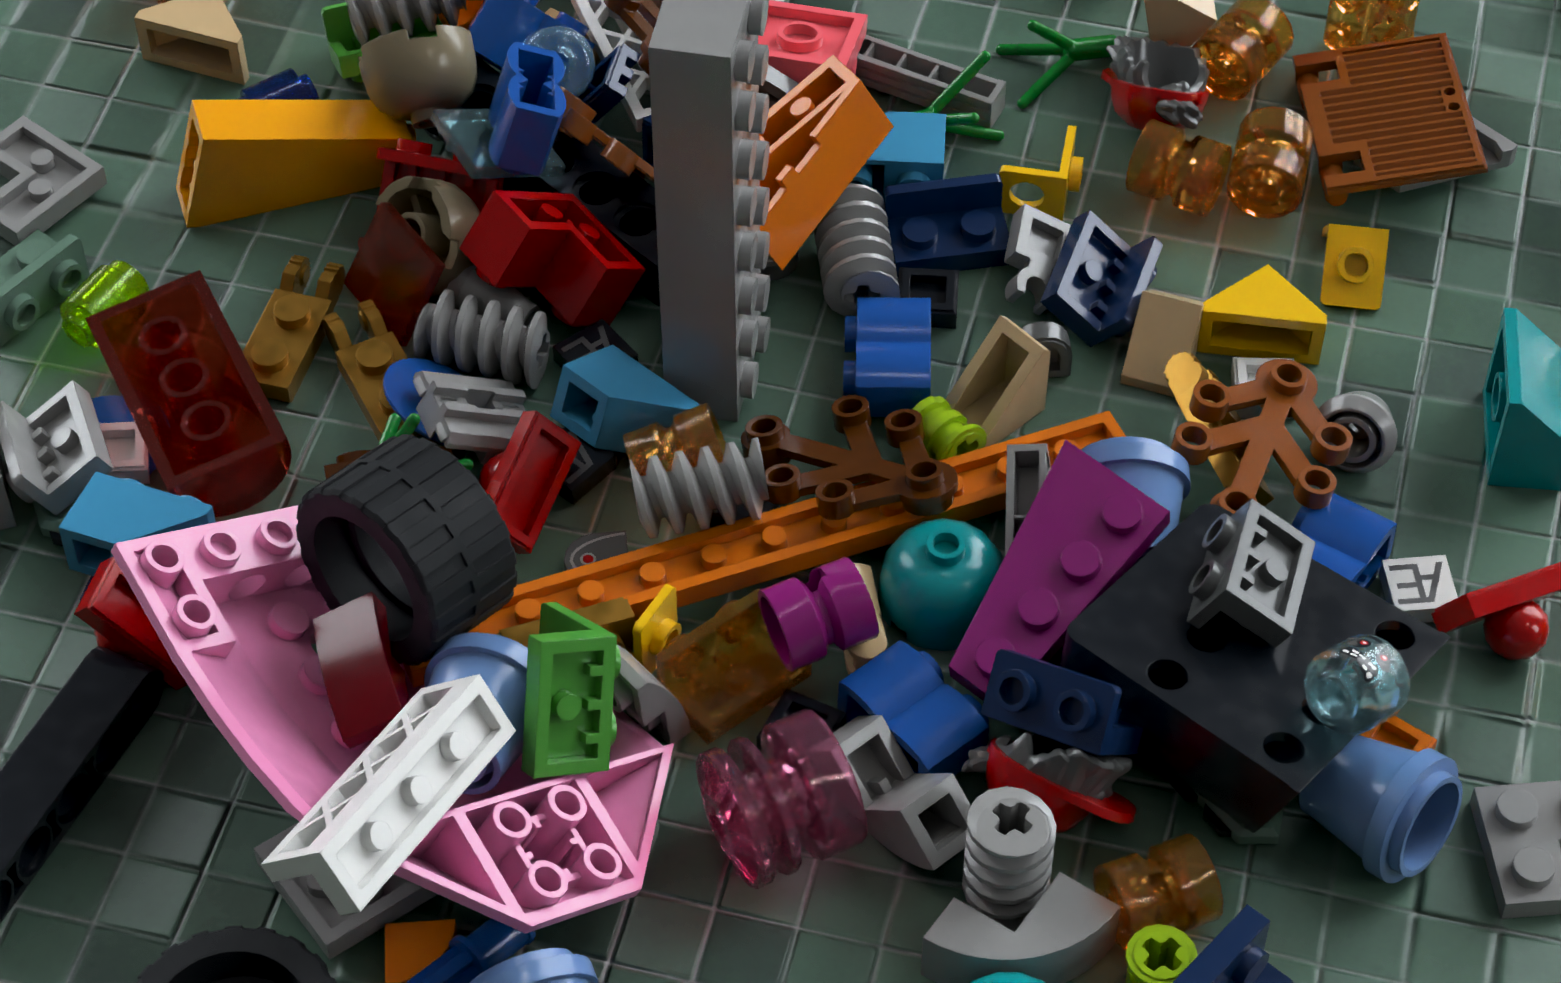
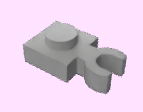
M1024 204L1013 214L1004 262L1019 270L1018 274L1006 285V301L1015 302L1028 289L1035 297L1033 313L1040 315L1047 309L1040 301L1070 230V224L1027 204Z

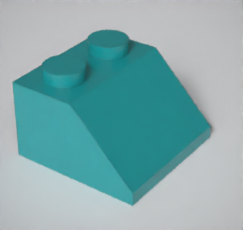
M1504 308L1483 387L1487 485L1561 491V348L1517 308Z

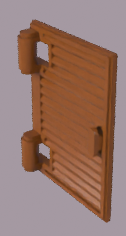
M1446 33L1292 56L1295 82L1302 109L1306 113L1325 199L1331 205H1343L1347 201L1349 193L1488 173V166ZM1336 69L1338 79L1319 82V72ZM1360 159L1363 170L1343 173L1342 162Z

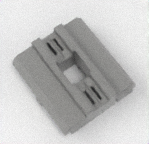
M419 371L413 376L414 386L419 397H422L416 410L429 439L437 433L440 442L444 443L446 448L475 451L481 464H485L495 453L499 454L505 451L523 411H526L523 403L527 397L523 390L515 389L512 381L430 371Z

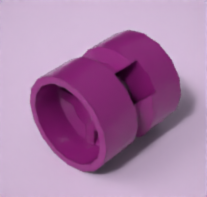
M842 557L812 569L808 583L804 584L797 578L791 577L763 588L758 592L759 607L767 633L781 662L791 672L824 659L827 655L828 645L834 643L844 651L878 637V620L869 591L855 564L848 557Z

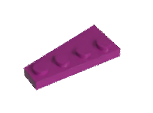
M1065 439L948 666L950 677L984 701L998 650L1008 649L1049 662L1064 645L1067 627L1070 622L1136 563L1170 524V511Z

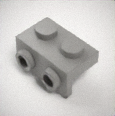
M74 380L69 382L27 418L4 401H0V449L4 453L9 471L6 473V480L11 489L25 502L32 503L37 501L57 516L79 497L96 471L108 474L114 469L91 395Z

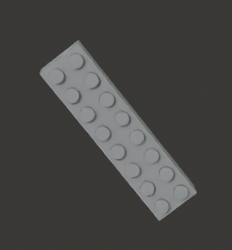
M663 0L648 46L663 378L704 407L701 417L738 422L744 398L754 399L759 376V363L753 361L756 352H766L771 326L770 317L761 316V312L766 311L770 292V275L761 274V269H765L768 260L770 232L760 231V225L764 226L766 223L770 200L769 187L760 186V180H764L767 173L769 142L759 140V133L764 134L769 112V95L759 93V85H764L767 75L769 47L768 45L758 44V35L763 36L765 32L769 0Z

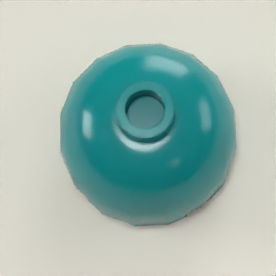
M941 518L923 521L907 529L886 551L878 581V601L883 619L890 627L892 620L898 628L906 632V640L918 647L940 651L957 649L1003 561L1001 552L982 530L964 521Z

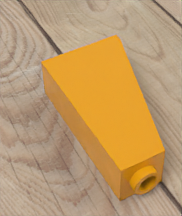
M192 100L176 183V191L186 227L207 226L378 188L381 186L385 160L376 159L378 147L396 149L398 138L416 141L415 128L412 127L411 123L394 119L379 111L371 100Z

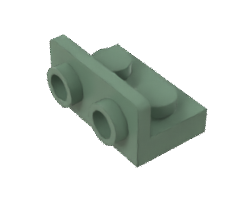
M37 229L0 257V347L20 332L30 328L38 318L64 298L75 293L82 284L91 278L82 241L73 234H68L59 242H56Z

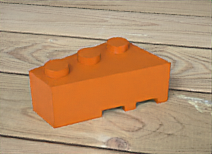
M834 55L769 108L764 134L759 133L760 141L769 142L767 173L765 179L760 180V186L769 187L770 189L768 215L765 225H760V231L770 232L768 256L782 271L894 127L863 82Z

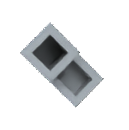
M882 715L857 716L806 751L824 781L849 813L877 841L903 860L923 869L934 871L965 848L968 809L971 805L954 774L914 773Z
M1059 872L1017 930L1013 932L954 897L923 937L921 975L936 983H969L996 972H1021L1040 979L1045 983H1066L1092 968L1113 947L1116 941L1121 906Z

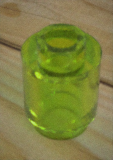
M114 260L109 265H100L60 305L64 332L80 346L105 348L144 308V299L149 294L146 280L138 270L121 260Z

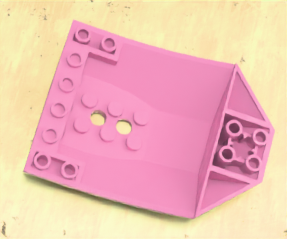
M298 505L115 543L110 552L172 662L204 711L247 768L283 809L300 822L375 738L349 749L342 740L334 718L318 654L311 645L316 644L313 619L331 610L326 605L327 603L321 593L317 591L301 555V547L297 540L296 532ZM402 663L399 665L405 671L408 701H410L421 688L425 687V684L413 688ZM613 709L617 723V735L614 744L610 746L608 771L533 779L521 771V754L492 790L476 795L462 794L394 872V875L525 934L635 897L642 889L674 743L663 746L625 712H617Z

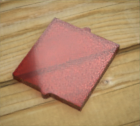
M381 202L365 237H360L358 240L359 250L345 277L344 284L360 303L369 299L373 300V303L382 315L387 332L392 331L400 346H407L415 330L418 317L423 307L429 303V299L446 265L391 203Z

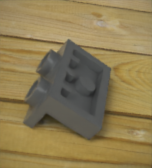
M1252 498L1232 516L1225 513L1220 515L1209 527L1202 541V547L1207 551L1203 565L1196 572L1189 586V593L1193 595V600L1187 622L1200 629L1222 611L1237 621L1242 627L1250 630L1276 648L1293 634L1316 542Z

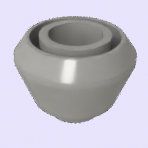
M1352 391L1332 397L1320 406L1319 410L1327 422L1343 425L1351 432L1353 437V443L1347 459L1344 463L1334 467L1351 473H1366L1380 468L1391 458L1397 445V428L1388 405L1380 397L1366 391ZM1326 442V443L1329 444V445L1337 446V445H1335V444H1333V443Z

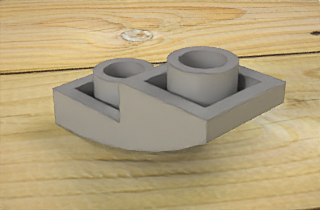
M618 645L621 655V668L618 677L614 680L613 709L617 712H622L626 709L630 718L644 730L649 732L653 729L668 744L677 743L691 732L689 719L683 706L635 657Z

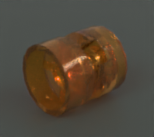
M1237 0L1220 17L1216 24L1212 25L1192 46V48H1200V57L1207 59L1206 65L1210 74L1207 79L1206 89L1210 91V94L1222 100L1237 101L1245 98L1267 72L1292 48L1294 34L1288 18L1273 2L1269 0Z
M1270 106L1258 108L1250 112L1240 123L1226 191L1231 202L1241 211L1254 217L1278 218L1295 211L1302 202L1314 133L1310 123L1300 114L1287 108Z
M1151 119L1141 132L1133 150L1126 175V189L1157 201L1169 195L1171 196L1173 207L1207 217L1215 206L1225 183L1231 163L1232 147L1200 135L1196 136L1192 141H1188L1185 130Z
M708 402L673 415L672 424L668 428H665L658 422H654L623 435L628 458L632 460L640 476L646 475L649 456L657 455L666 472L671 471L674 452L683 450L691 466L697 467L700 447L709 446L719 463L723 461L726 445L722 431Z
M1184 833L1150 846L1146 859H1143L1138 853H1130L1099 864L1094 869L1093 885L1095 892L1121 906L1116 943L1125 952L1127 944L1134 933L1145 926L1156 924L1172 925L1186 932L1216 921L1223 914V895L1215 867L1205 848L1191 833Z

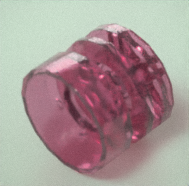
M803 709L765 725L761 732L762 753L748 738L737 737L730 740L727 753L722 748L713 747L699 753L695 762L697 781L710 827L737 874L751 888L759 889L773 883L777 875L776 869L779 873L788 876L798 872L802 864L801 845L813 858L823 861L862 844L867 836V817L852 768L832 731L825 721L813 710Z

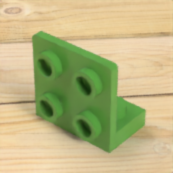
M557 602L541 604L539 634L529 635L521 771L533 779L608 771L610 746L614 744L617 735V723L613 713L614 680L618 677L621 668V655L617 645V635Z

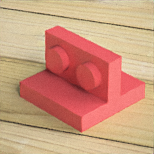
M769 0L766 28L763 36L758 35V44L768 45V64L798 83L832 55L856 75L857 56L866 37L868 15Z

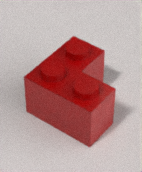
M494 190L459 247L476 266L475 271L484 282L500 289L506 287L536 288L552 305V313L560 321L572 327L589 326L600 319H603L610 326L646 270L580 200L571 193Z

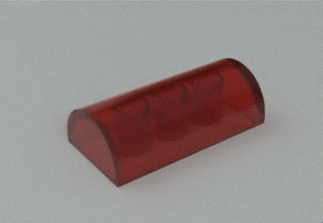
M200 270L85 318L168 493L195 497L203 503L213 505L215 517H223L254 506L279 486L291 464L292 454L289 441Z

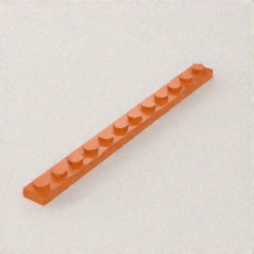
M1105 411L939 460L949 464L957 472L958 490L954 494L952 505L947 510L936 515L917 516L911 514L904 509L900 501L857 511L844 519L829 520L820 516L816 497L763 512L760 520L753 521L749 516L736 520L735 524L732 525L722 524L525 582L513 588L514 595L506 605L469 632L498 634L501 629L540 619L542 603L557 602L570 610H576L621 597L628 600L636 621L665 584L676 588L677 608L826 564L842 557H849L892 544L904 531L923 521L946 518L965 522L1005 510L1007 445L1047 443L1052 466L1065 439L1081 450L1085 446L1103 439L1127 436L1111 412ZM868 481L865 483L854 485V489L874 485L877 483ZM430 660L416 666H409L403 663L413 688L424 685L425 670Z

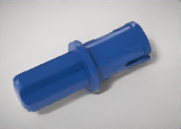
M491 918L467 937L456 935L449 942V950L408 980L407 983H470L482 972L507 960L522 947L532 943L535 940L536 933L532 931L525 934Z

